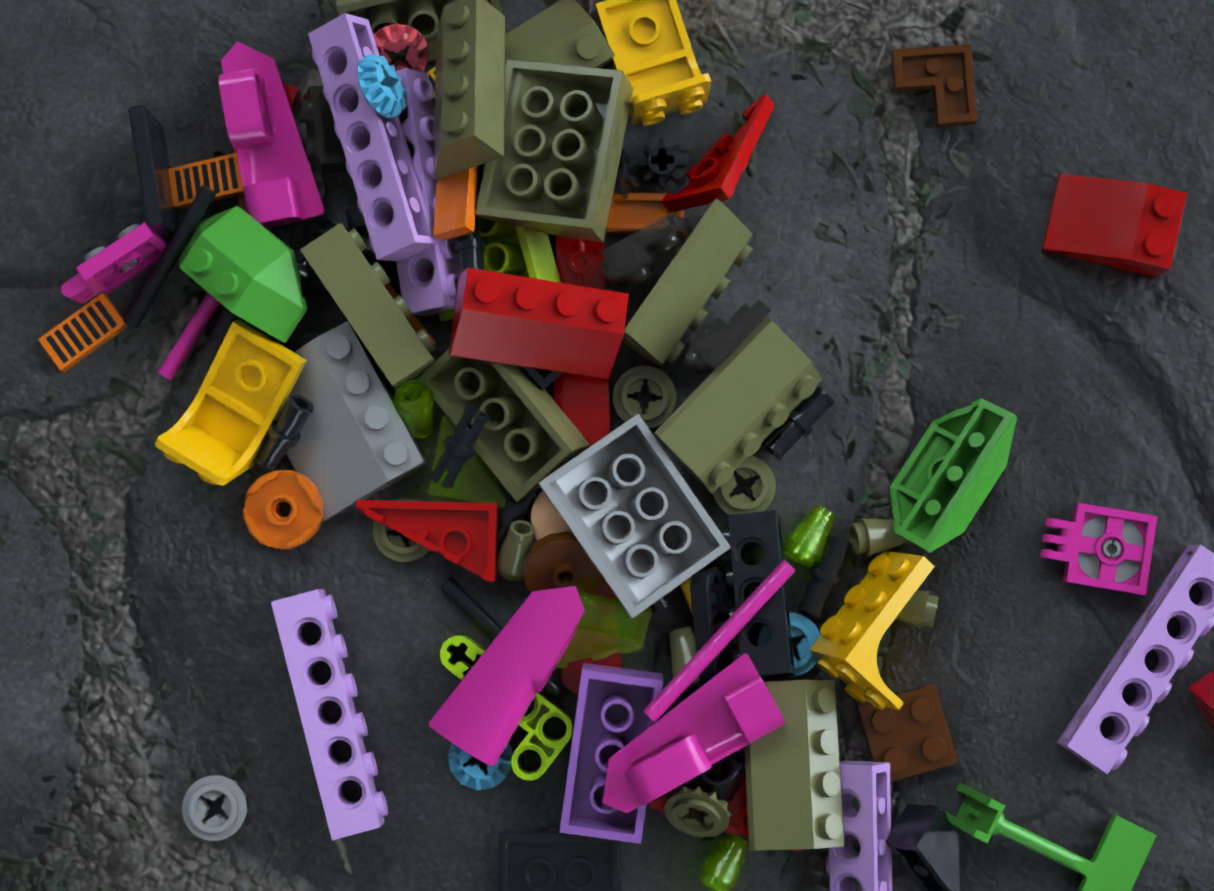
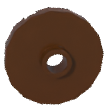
M568 531L551 533L537 540L530 547L531 552L527 557H524L522 562L524 583L530 593L532 591L576 586L579 596L583 600L594 592L602 579V575L572 532Z

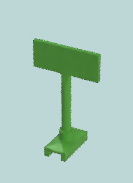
M959 783L956 790L964 793L966 796L957 816L945 812L952 825L987 844L991 835L1000 834L1083 875L1077 891H1131L1157 836L1113 814L1093 858L1087 860L1006 820L1002 813L1005 805L962 783Z

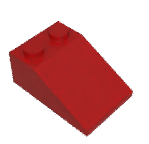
M1059 174L1041 250L1156 278L1171 269L1187 192L1150 183Z

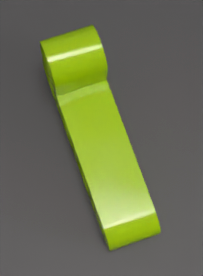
M466 635L448 638L440 649L442 664L460 680H463L467 675L466 670L472 666L464 660L454 663L451 660L454 655L453 651L450 650L451 646L458 647L463 643L466 644L468 648L465 654L473 661L478 659L479 654L482 656L486 651L484 647ZM541 692L539 694L536 693L533 699L534 709L530 713L524 714L519 723V726L528 733L511 757L513 772L517 777L528 781L538 779L545 773L568 743L573 732V722L568 713ZM551 717L562 719L567 727L565 735L558 739L548 737L543 729L544 722ZM525 750H534L541 757V766L536 770L527 771L520 765L519 755Z

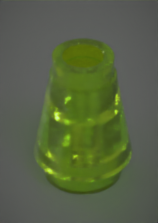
M409 380L402 383L396 390L394 405L411 431V434L416 438H425L434 430L433 392L424 382L419 380Z
M815 505L812 511L785 539L787 545L784 553L793 561L806 567H812L815 561H820L835 515L826 508Z
M727 832L725 838L722 839L699 869L702 874L698 881L714 891H730L731 888L735 890L749 843L741 837Z

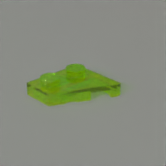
M445 415L441 417L432 472L445 449L443 445L445 438L448 435L452 436L456 428L450 418ZM476 451L473 457L467 459L454 482L453 488L441 486L448 473L447 469L438 483L430 478L428 495L473 503H498L501 508L505 506L504 495H502L497 477Z
M578 592L585 612L577 624L578 628L556 668L568 667L569 662L590 657L592 661L607 658L616 652L624 654L641 650L651 616V607L649 606L640 614L631 618L619 600Z

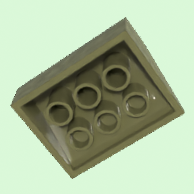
M507 59L505 65L504 157L485 163L475 215L560 237L604 242L634 89L622 70Z

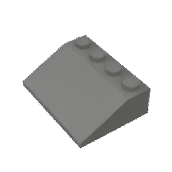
M349 321L318 336L294 352L306 359L307 362L277 420H279L288 404V400L293 395L305 397L314 406L313 412L310 413L300 430V440L296 446L290 447L287 456L295 471L307 476L318 487L324 501L323 522L355 506L356 500H366L428 466L425 457L365 346Z
M639 414L626 421L538 483L631 618L640 614L731 548Z

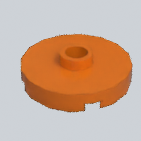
M275 470L260 476L248 488L245 496L243 519L249 533L259 543L268 547L292 549L307 543L318 532L324 517V501L318 487L307 476L293 470ZM283 502L288 503L291 507V512L288 516H284L280 512V505Z

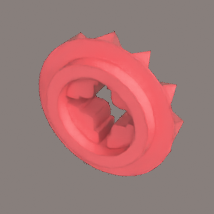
M393 24L385 26L373 34L379 55H383L389 65L392 60L391 54L388 51L398 53L405 49L404 53L407 61L397 60L395 63H392L391 65L395 66V71L408 68L424 72L427 62L430 61L429 48L425 38L419 31L407 25Z

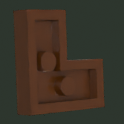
M971 44L892 50L890 56L894 92L932 90L936 128L976 124L978 118Z

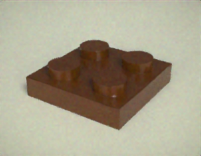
M935 684L895 694L904 703L899 710L889 707L880 710L870 702L856 705L872 762L890 763V782L958 763Z

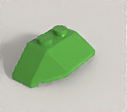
M238 206L200 221L179 257V268L231 313L279 341L286 343L308 310L305 298L302 297L301 280L294 251Z
M980 398L972 402L970 406L955 410L932 421L890 486L895 522L894 532L928 553L964 533L1007 466L1017 416Z

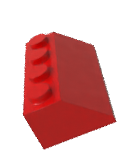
M467 268L459 275L449 356L609 379L624 336L629 294Z

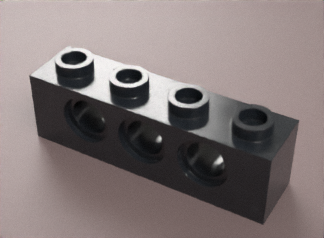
M776 510L728 515L729 526L723 527L722 533L731 546L729 550H731L732 566L726 567V580L728 590H734L736 606H730V617L746 601L749 591L753 587L759 586L785 560L781 516ZM753 546L762 547L764 550L762 561L753 566L745 564L744 556L746 551ZM787 581L739 631V646L733 647V662L743 654H748L762 679L795 676ZM759 626H768L771 630L770 641L762 647L754 646L751 640L754 629Z

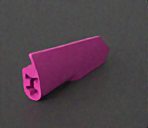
M237 41L221 60L223 74L219 75V89L229 140L232 147L237 151L247 213L265 228L287 225L324 215L325 208L276 62L273 58Z
M576 586L532 591L429 722V727L476 759L495 766L536 693L539 694L548 682L577 631V624L585 609Z
M748 654L740 656L609 758L603 804L624 813H629L712 768V764L786 724Z

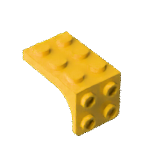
M606 0L595 4L604 37L615 54L612 59L615 70H622L634 88L629 110L633 125L641 122L643 126L654 125L663 121L667 114L680 111L682 115L690 114L703 107V103H706L708 100L711 79L708 73L701 74L676 0Z
M237 319L233 321L191 405L171 429L158 436L155 446L163 451L164 456L170 461L184 464L196 471L203 481L212 485H226L255 464L256 456L269 436L268 429L272 422L278 419L307 360L242 320Z
M884 551L876 556L868 566L869 572L860 584L855 585L848 591L844 598V605L835 616L830 617L820 629L821 635L809 649L819 659L817 666L834 679L839 677L847 684L844 690L861 704H865L868 701L880 710H883L885 707L899 710L904 704L881 679L877 667V650L880 640L888 627L935 567L924 556Z

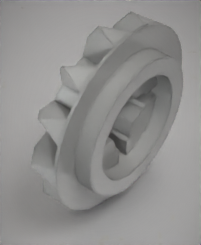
M211 775L197 780L189 787L182 802V815L186 826L194 835L208 841H219L232 836L242 827L248 813L246 794L238 786L237 781L222 775ZM225 794L226 797L223 799L222 809L227 816L216 814L205 821L210 809L205 799L209 798L214 801Z

